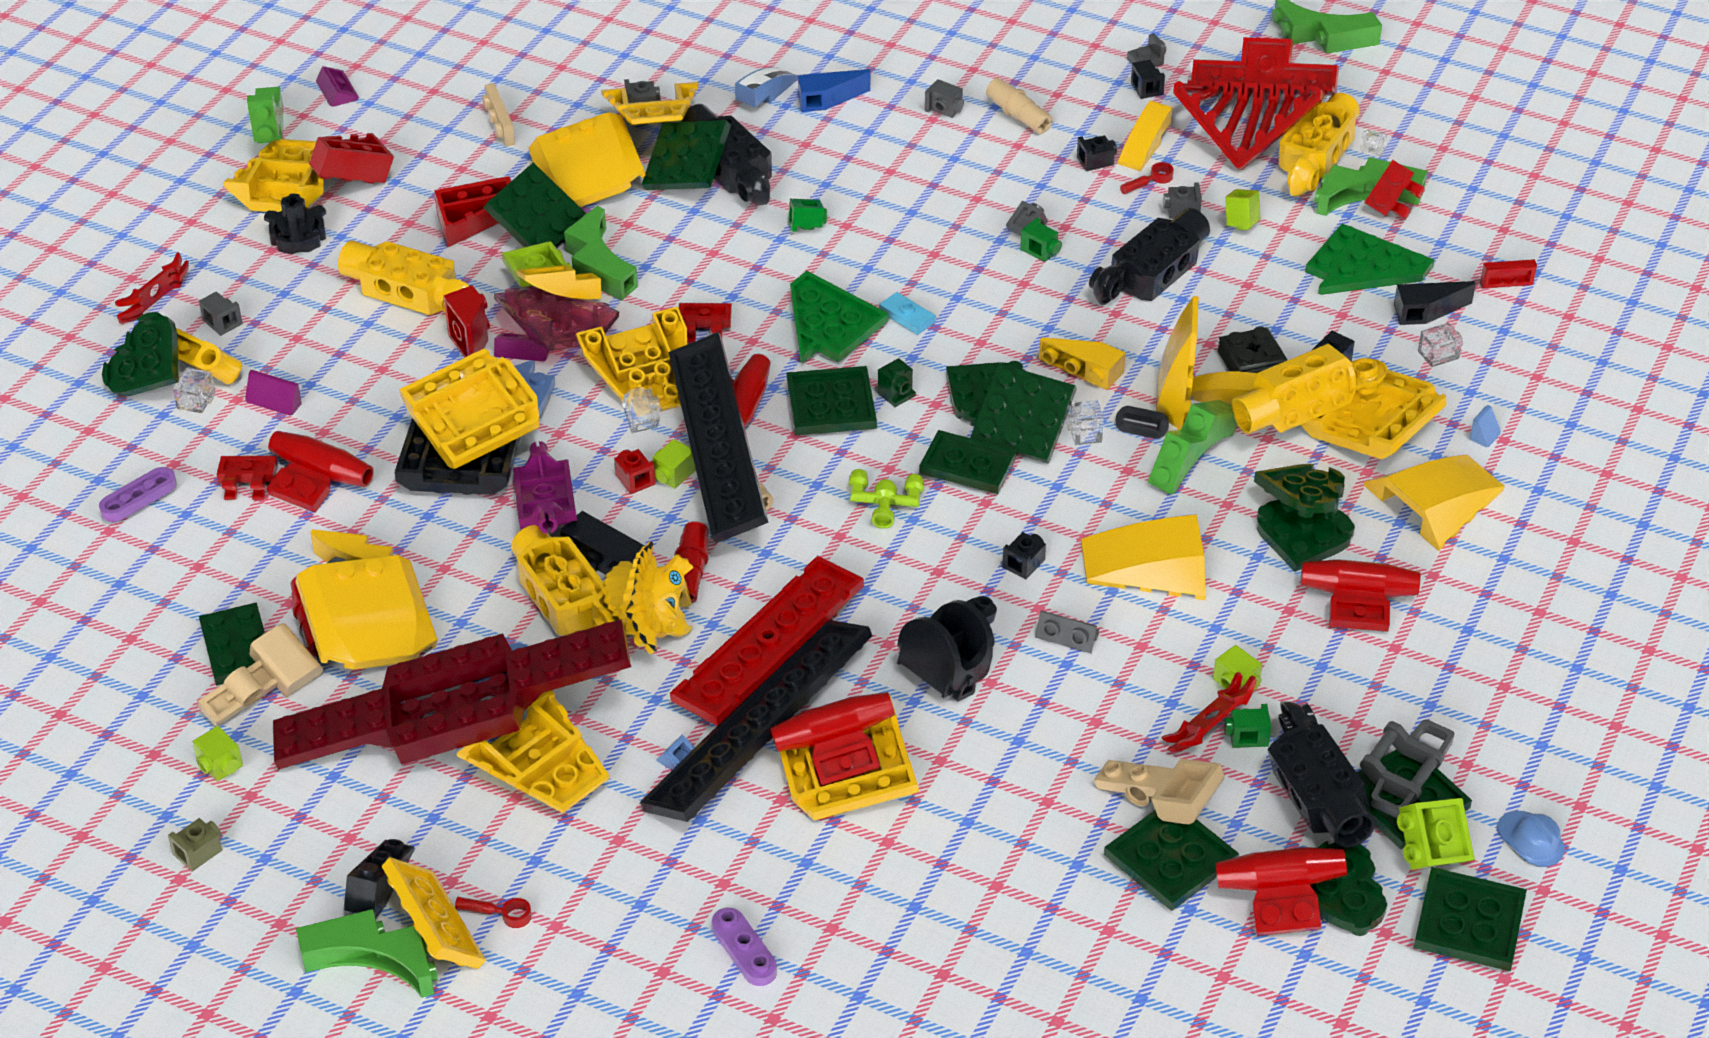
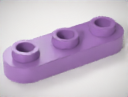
M167 467L155 468L107 495L99 503L102 518L109 522H118L171 492L177 484L174 471Z
M722 908L718 910L712 917L713 934L746 980L755 986H765L773 982L777 975L776 960L743 914L735 908Z

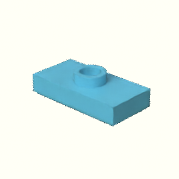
M898 292L879 304V309L887 312L889 318L917 335L936 322V315Z

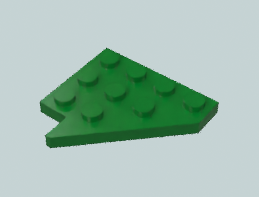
M1342 223L1306 264L1305 272L1323 279V282L1319 285L1318 294L1325 295L1422 282L1433 269L1435 260Z
M805 271L790 283L799 357L802 363L817 351L836 362H840L888 322L887 312L809 271Z

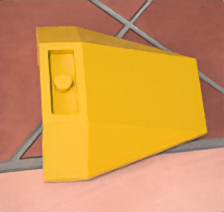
M678 306L652 313L650 325L605 336L602 326L576 333L584 358L636 418L681 406L669 356L670 351L687 345V328Z

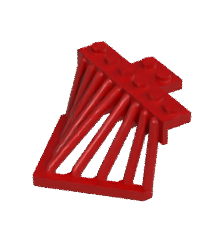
M1243 37L1241 61L1193 59L1191 80H1188L1187 83L1175 82L1173 93L1234 166L1239 170H1243L1321 103L1322 99L1337 93L1338 65L1291 63L1292 39ZM1223 91L1219 101L1205 114L1200 108V103L1221 94ZM1238 92L1234 110L1225 129L1220 132L1215 126V121ZM1254 93L1252 110L1240 147L1236 151L1231 145V139L1249 98ZM1267 93H1269L1268 106L1260 128L1255 134V143L1250 148ZM1284 94L1283 104L1274 118L1280 98ZM1293 103H1294V111H1292V112L1289 114V112H1290V110H1291V107H1292V105H1293ZM1274 118L1275 127L1271 131H1269L1271 123Z

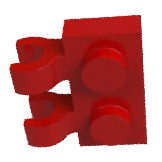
M1392 160L1364 204L1385 217L1391 211L1406 220L1411 213V209L1397 202L1398 198L1405 189L1420 199L1425 192V187L1411 180L1414 172Z
M679 303V311L687 328V343L696 341V327L711 328V333L719 332L721 338H723V328H731L732 303Z
M221 456L217 470L218 482H222V489H225L224 500H236L238 482H250V489H253L252 500H264L265 483L271 482L276 475L278 466L277 456Z

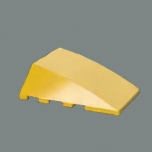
M699 82L674 84V100L628 103L626 88L601 90V95L611 103L631 126L679 122L683 120L699 87Z
M273 140L259 152L258 158H251L247 162L248 166L245 169L239 168L234 172L235 177L233 179L227 178L223 182L224 187L251 211L267 212L268 210L280 212L282 211V198L290 194H299L301 198H304L305 206L308 208L324 193V179L319 177L309 165L316 141Z
M1193 296L1180 315L1168 339L1158 372L1156 411L1166 415L1169 423L1178 430L1182 429L1191 407L1199 296Z
M1467 454L1428 461L1364 481V486L1381 501L1396 495L1423 518L1420 535L1438 551L1445 546V542L1450 537L1453 539L1466 522L1470 523L1475 518L1476 513L1480 509H1485L1505 488L1502 483Z
M1197 514L1139 522L1081 538L1087 584L1122 589L1129 585L1139 587L1140 591L1151 593L1152 589L1169 591L1171 596L1181 597V593L1195 595V599H1206L1204 551Z
M552 690L542 693L527 708V718L522 721L519 731L502 735L491 744L485 740L465 746L457 752L459 758L562 813L609 780L608 772L592 748L586 745L582 739L581 732L569 720L567 711L562 704L559 705Z

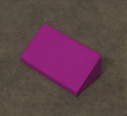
M322 66L316 83L330 106H339L358 100L359 96L343 70Z
M500 333L494 338V356L544 362L548 357L553 338Z
M255 370L249 371L245 395L247 403L286 415H293L302 404L298 383Z

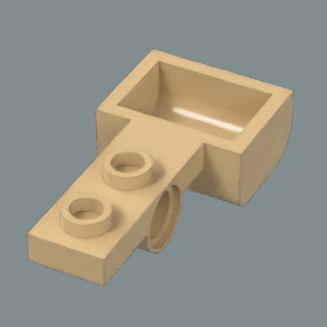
M285 623L277 625L251 643L249 655L256 663L248 668L243 666L236 669L225 679L224 684L198 700L197 706L215 727L220 726L276 687L287 698L322 674L323 667Z
M1180 759L1174 768L1108 760L1094 778L1097 789L1125 793L1127 799L1138 806H1146L1152 800L1157 816L1163 821L1192 824L1223 782L1224 772L1221 764Z

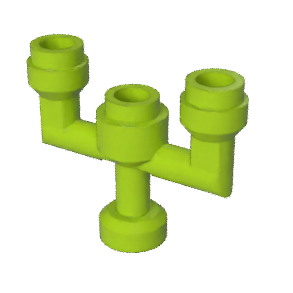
M862 469L853 470L848 482L851 488V502L879 504L878 508L872 513L871 521L874 526L881 529L889 528L894 524L895 515L890 510V505L919 507L920 494L924 491V481L919 474H910L907 477L904 485L907 495L897 494L896 485L889 479L880 480L875 485L874 492L864 491L868 486L867 472Z

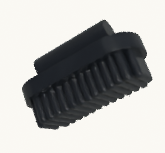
M1124 406L1117 412L1115 418L1116 426L1120 431L1134 435L1159 439L1165 436L1169 429L1168 418L1163 413Z

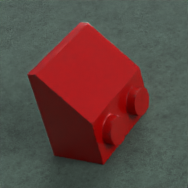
M473 285L443 295L448 336L464 358L484 349L488 342L487 329L490 328L489 320L485 314V309L488 308L485 296L482 293L479 294Z

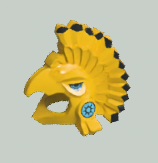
M649 541L636 554L633 564L629 561H620L617 566L613 567L605 576L606 579L602 583L605 585V588L601 592L605 595L603 601L608 605L607 610H611L613 612L612 616H619V620L622 619V622L626 623L627 633L634 636V643L639 647L644 646L649 654L657 651L656 637L663 638L667 635L682 637L692 630V626L687 624L685 613L681 611L680 607L692 605L684 575L693 568V565L688 562V559L675 555L665 566L657 567L656 558L652 555L654 546L652 541Z

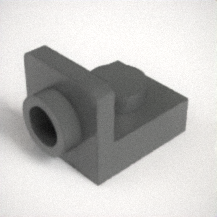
M1154 33L1149 34L1148 45L1128 51L1127 60L1131 64L1133 62L1151 60L1155 67L1164 65L1165 43Z
M1021 201L1006 226L1008 230L1021 236V230L1035 218L1041 219V224L1046 225L1048 221L1041 206L1036 203L1029 204Z

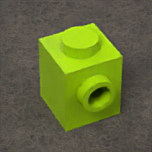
M1235 189L1225 197L1227 226H1234L1238 230H1248L1261 220L1259 190Z
M672 439L652 457L655 478L674 489L696 471L691 448L675 439Z
M1235 644L1215 659L1213 680L1219 683L1223 689H1226L1230 686L1234 675L1240 672L1243 676L1241 689L1249 677L1253 675L1257 680L1254 688L1255 691L1261 683L1262 663Z
M219 726L214 727L192 741L199 768L204 774L209 773L217 782L233 774L243 766L239 746Z

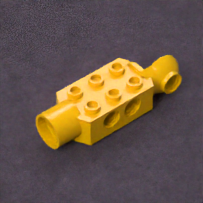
M1336 93L1327 102L1319 103L1289 129L1279 141V167L1288 172L1287 184L1291 196H1301L1308 191H1315L1319 179L1323 178L1325 173L1328 174L1332 165L1338 162L1355 139V121L1359 117L1360 108L1352 96L1345 93Z
M350 240L342 247L338 258L340 274L360 280L363 295L427 315H432L442 310L445 312L443 295L469 286L467 283L456 279L453 260L389 241L376 246H370Z
M1326 344L1258 372L1252 390L1232 400L1234 418L1240 429L1246 434H1251L1270 425L1279 433H1282L1350 404L1355 392L1363 395L1376 392L1378 385L1381 384L1387 375V366L1384 362L1371 358H1361L1350 362L1346 356L1330 344Z
M536 525L527 526L515 535L511 543V550L517 558L519 582L558 635H568L576 631L619 620V616H612L613 612L607 610L608 605L603 601L605 595L601 593L605 588V585L602 584L603 581L570 537H551L549 533H543L539 526ZM623 623V624H624V627H625V632H626V635H627L628 633H627V629H626V623Z

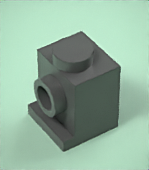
M624 79L628 103L661 101L659 86L654 87V81L629 83V79Z
M937 79L925 91V111L928 113L932 110L953 118L963 109V88Z
M1195 182L1194 187H1168V193L1163 194V207L1168 209L1169 219H1174L1187 208H1194L1201 212L1202 196L1199 182Z
M217 291L199 300L203 321L220 336L243 324L239 304L237 302L232 303L228 298L225 299Z

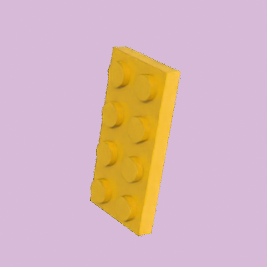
M389 857L382 865L388 877L387 881L399 895L401 906L410 914L414 921L413 926L415 930L424 938L430 955L438 960L444 959L454 962L459 966L465 965L479 969L486 959L432 870Z

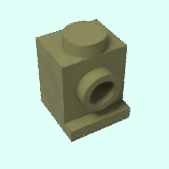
M198 818L177 834L174 832L168 834L173 855L192 872L223 851L219 838L221 837V831L213 821L205 823Z

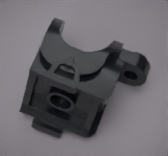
M978 596L968 601L953 600L938 608L930 618L917 617L907 622L901 629L897 645L900 652L897 664L904 665L940 692L942 698L952 695V698L959 702L973 695L976 682L984 679L990 669L993 646L995 644L990 624L995 620L996 605L986 596Z

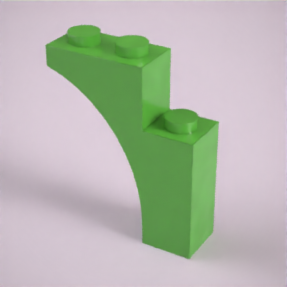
M1289 0L1275 1L1272 19L1278 24L1282 35L1287 39H1292L1293 44L1317 41L1326 54L1380 44L1382 24L1374 12L1336 15L1312 11Z
M280 86L255 88V95L247 96L254 142H258V144L270 143L273 140L283 139V101Z
M1369 157L1365 166H1360L1359 170L1332 165L1329 174H1324L1321 188H1318L1315 194L1314 203H1318L1316 214L1327 216L1341 206L1366 200L1391 162ZM1402 165L1414 172L1412 181L1425 187L1428 171ZM1404 189L1397 201L1419 205L1421 198L1415 197Z
M596 206L564 232L566 252L573 255L571 257L572 269L575 270V274H595L601 278V291L622 301L638 287L637 267L620 259L605 245L602 239L606 231L605 209Z
M1221 400L1191 404L1182 429L1167 432L1148 483L1169 494L1176 493L1183 479L1200 456L1217 441L1233 436L1237 422L1234 418L1232 406Z
M372 909L296 928L306 973L338 966L369 967L390 973L402 979L421 998L434 995L432 981L438 980L434 961L427 962L426 956L430 955L427 951L428 945L424 938L415 930L414 926L385 932L383 922H376Z

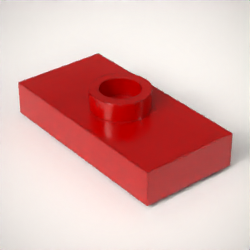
M1535 259L1484 263L1480 279L1481 287L1483 289L1533 285L1537 263Z

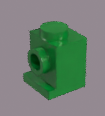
M790 198L787 223L791 231L797 232V227L804 230H813L815 227H822L823 224H826L827 209L823 207L820 199Z
M1035 218L1021 230L1020 250L1046 262L1061 250L1062 242L1058 240L1059 232L1041 224V219Z
M1261 704L1260 709H1234L1231 711V717L1224 719L1225 735L1230 736L1232 748L1269 747L1272 726L1267 704Z

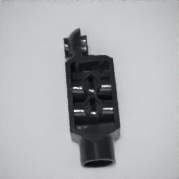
M695 104L688 108L681 122L727 120L731 125L714 179L729 193H738L744 202L750 201L756 205H767L770 199L769 179L772 177V152L732 115L717 116L704 104Z
M1187 208L1172 220L1164 218L1154 220L1112 254L1111 266L1106 268L1098 267L1094 270L1089 280V287L1093 289L1097 301L1101 305H1106L1112 299H1115L1121 290L1141 300L1153 301L1197 264L1199 245L1210 234V225L1207 218L1200 211L1194 208Z
M1281 701L1280 708L1282 713L1278 715V719L1284 733L1267 749L1273 774L1313 833L1329 832L1335 842L1345 848L1363 843L1370 837L1375 827L1374 818L1368 811L1370 807L1364 782L1325 726L1317 723V719L1307 703L1299 705L1291 701Z

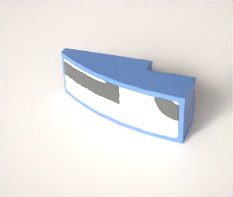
M767 67L756 70L735 83V99L754 108L763 101L771 103L798 80V75L779 67Z

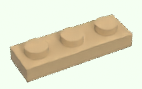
M494 83L485 85L486 95H482V101L485 110H488L491 124L495 123L497 138H502L505 147L515 145L513 124Z

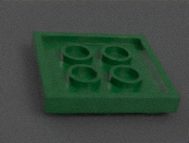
M727 120L662 123L645 172L646 176H644L641 185L645 190L711 188L731 125Z
M534 162L483 207L523 247L549 241L556 247L565 239L564 232L586 214Z
M998 363L970 438L1017 450V455L1049 464L1077 388L1073 384Z
M867 366L786 372L795 435L877 429V418Z
M1397 750L1385 755L1380 761L1387 771L1409 781L1413 779L1422 766V763L1399 753ZM1435 768L1422 786L1420 797L1416 802H1413L1414 804L1462 798L1466 811L1471 808L1472 799L1438 768ZM1361 769L1357 774L1364 782L1370 807L1368 811L1374 818L1375 826L1400 850L1403 849L1406 842L1404 832L1398 828L1397 818L1370 805L1375 785ZM1382 790L1379 796L1395 805H1401L1404 799L1385 790Z
M1156 810L1104 847V856L1171 911L1217 877L1215 863L1239 856L1236 850L1197 819L1192 824L1163 821L1157 816Z
M1431 867L1413 948L1511 972L1527 889Z

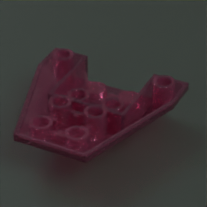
M535 286L527 287V290L508 288L503 293H494V299L537 345L550 351L580 347L576 333L601 326L604 333H606L619 318V311L610 308L607 303H594L582 299L568 298L552 294Z

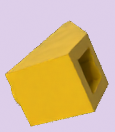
M1045 337L1040 339L1039 360L1105 390H1108L1124 373L1126 352L1106 343Z

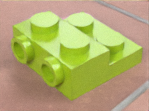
M551 241L502 253L503 263L520 287H530L533 285L517 275L518 269L560 265L571 267L570 263H566L563 259L562 252L557 250Z
M1462 798L1421 802L1399 807L1400 814L1397 817V825L1404 832L1406 845L1403 849V856L1410 863L1411 870L1475 860Z

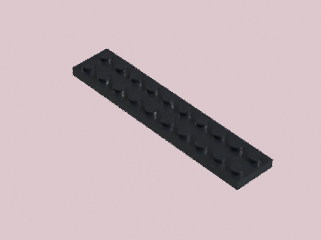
M719 332L670 351L669 356L711 537L715 544L769 523L723 340Z
M828 620L640 801L643 811L685 822L694 818L697 812L709 800L714 798L717 792L729 780L733 779L736 773L748 761L753 759L755 754L773 738L770 728L792 718L827 684L839 669L845 666L846 662L857 651L863 648V645L873 636L869 626Z

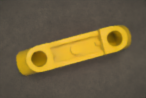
M176 328L178 360L215 377L227 385L235 382L243 367L240 360L222 351L216 345L200 340Z

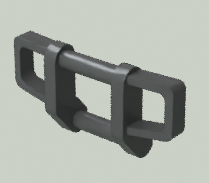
M1425 719L1409 735L1401 724L1394 721L1388 722L1383 730L1384 735L1372 752L1365 755L1360 762L1361 769L1375 785L1370 805L1397 818L1400 814L1399 807L1416 802L1422 793V786L1433 770L1439 768L1443 763L1444 756L1453 743L1454 731ZM1428 733L1444 740L1438 750L1418 741V739L1423 734ZM1391 745L1399 753L1422 763V766L1411 781L1387 771L1380 762ZM1382 790H1385L1404 799L1401 805H1395L1379 796Z

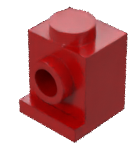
M639 449L632 452L630 450H623L614 458L615 475L630 494L655 485L654 464L652 461L649 462ZM640 474L643 476L635 480V476Z

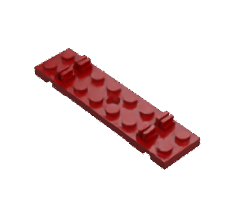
M817 555L803 568L804 573L800 577L796 575L776 596L709 658H706L693 671V676L689 680L684 679L670 692L671 702L718 726L828 620H833V617L837 616V612L864 587V578Z

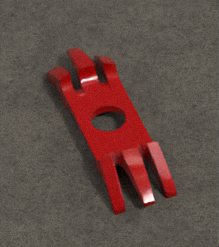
M177 252L174 260L170 264L162 266L163 271L140 289H133L130 296L116 300L115 305L118 307L132 305L117 315L119 323L135 321L138 317L144 315L143 312L169 291L174 288H180L183 278L187 274L189 261L186 260L181 266L182 257ZM155 284H158V291L154 296H151V289Z
M1237 672L1230 686L1224 690L1217 691L1218 698L1190 722L1184 720L1177 732L1161 737L1167 743H1176L1169 746L1167 750L1177 752L1202 744L1203 736L1238 705L1248 704L1256 685V677L1250 676L1245 685L1240 689L1243 676L1240 672ZM1219 710L1216 716L1206 719L1211 712Z

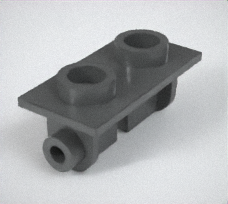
M1040 611L1035 638L1092 653L1094 640H1097L1099 636V629H1097L1096 625Z

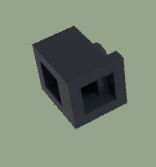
M1151 60L1133 62L1131 84L1140 99L1163 95L1165 74L1160 73Z
M1105 135L1086 140L1083 137H1078L1077 159L1086 172L1114 165V155L1117 154V146L1114 140L1109 141Z
M1022 532L1010 545L1006 544L1003 547L1002 568L1027 579L1045 561L1046 543L1038 534L1028 535Z

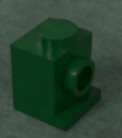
M900 358L878 369V394L892 406L897 407L916 396V392L912 389L913 369Z

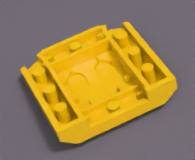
M610 112L584 119L581 122L538 136L528 148L533 162L579 207L625 192L631 187L630 182L639 175L641 178L646 176L622 115Z
M485 348L399 389L400 396L409 414L447 466L452 469H456L540 427L537 395L510 360L504 357L498 359L490 355L489 350Z
M1387 370V375L1381 384L1378 385L1376 392L1366 395L1355 392L1350 404L1305 422L1301 426L1313 438L1357 451L1361 454L1384 459L1394 454L1447 405L1446 396L1444 394H1437L1435 386L1430 382Z
M400 555L333 562L312 565L297 574L295 582L320 662L327 663L328 660L344 663V668L352 670L393 665L416 659L427 648L433 649L436 647L438 639L411 560Z
M896 712L894 716L863 731L872 740L881 771L821 787L812 760L814 747L780 751L793 802L813 820H818L918 793L917 780L907 754Z

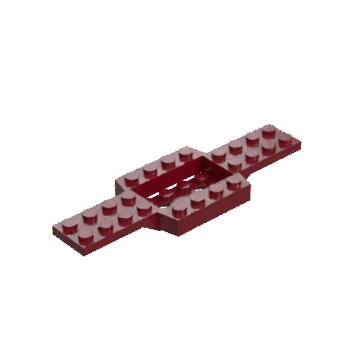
M622 619L582 631H576L558 638L548 639L527 647L517 648L513 651L502 633L388 666L382 689L373 690L365 694L273 720L274 762L279 770L369 744L394 748L402 765L519 731L524 711L542 693L631 667L627 637ZM491 676L489 680L483 682H472ZM462 685L459 689H455L448 692L445 691V689ZM433 693L431 697L424 698L421 700L414 699L417 697ZM493 696L490 699L480 701L484 697ZM428 713H435L431 716L422 718L424 715Z

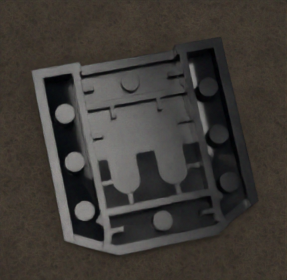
M412 418L394 472L395 481L410 491L494 495L508 484L520 437L456 469H452L447 466Z

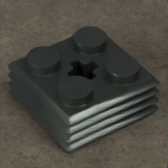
M1256 327L1254 330L1245 332H1231L1229 335L1219 337V349L1217 351L1229 371L1258 373L1288 360L1267 327Z

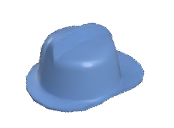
M1512 811L1505 813L1499 818L1497 824L1499 835L1528 863L1539 867H1549L1556 865L1562 860L1565 852L1564 842L1561 839L1559 826L1551 817L1526 811Z

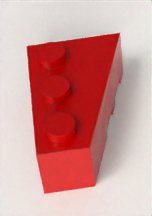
M367 133L366 138H359L357 134H351L350 139H342L343 137L340 135L317 138L309 165L319 177L323 179H331V177L340 178L348 182L361 180L369 184L386 182L394 155L373 133Z
M510 176L434 190L436 212L447 248L499 224L483 207L511 182Z

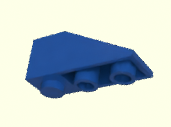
M870 69L798 75V96L801 111L827 110L869 92Z

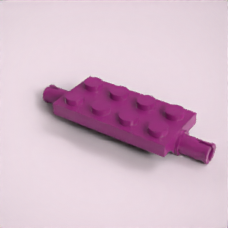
M539 441L538 447L536 442L530 445L531 455L524 466L513 468L520 529L536 525L539 526L543 533H548V528L550 527L552 533L556 531L558 525H565L571 521H576L577 515L568 459L555 460L547 452V445L542 441Z

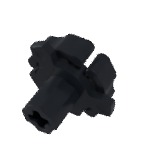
M290 194L287 197H283L281 200L282 211L268 210L265 213L264 221L269 223L270 243L272 246H277L279 252L287 254L311 252L321 246L320 241L326 239L324 219L322 218L327 214L326 209L322 205L307 208L304 198H301L299 194ZM314 228L318 230L315 231L313 234L310 233Z

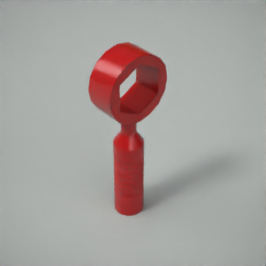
M1166 162L1155 163L1151 167L1150 176L1143 175L1122 184L1120 190L1123 194H1127L1147 185L1151 180L1160 184L1169 183L1173 179L1174 168Z
M457 897L455 902V908L458 910L488 915L501 913L504 923L511 928L526 926L532 917L529 902L522 898L509 899L504 903L503 907L495 906L492 902ZM514 909L526 910L520 917L508 916Z

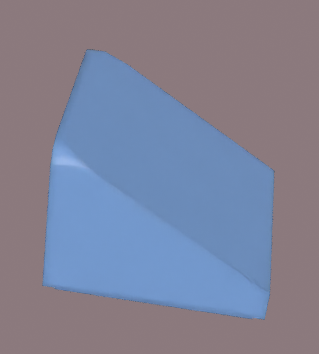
M1485 406L1473 419L1470 440L1484 447H1490L1501 432L1491 406Z
M681 735L659 756L657 761L673 770L695 747Z

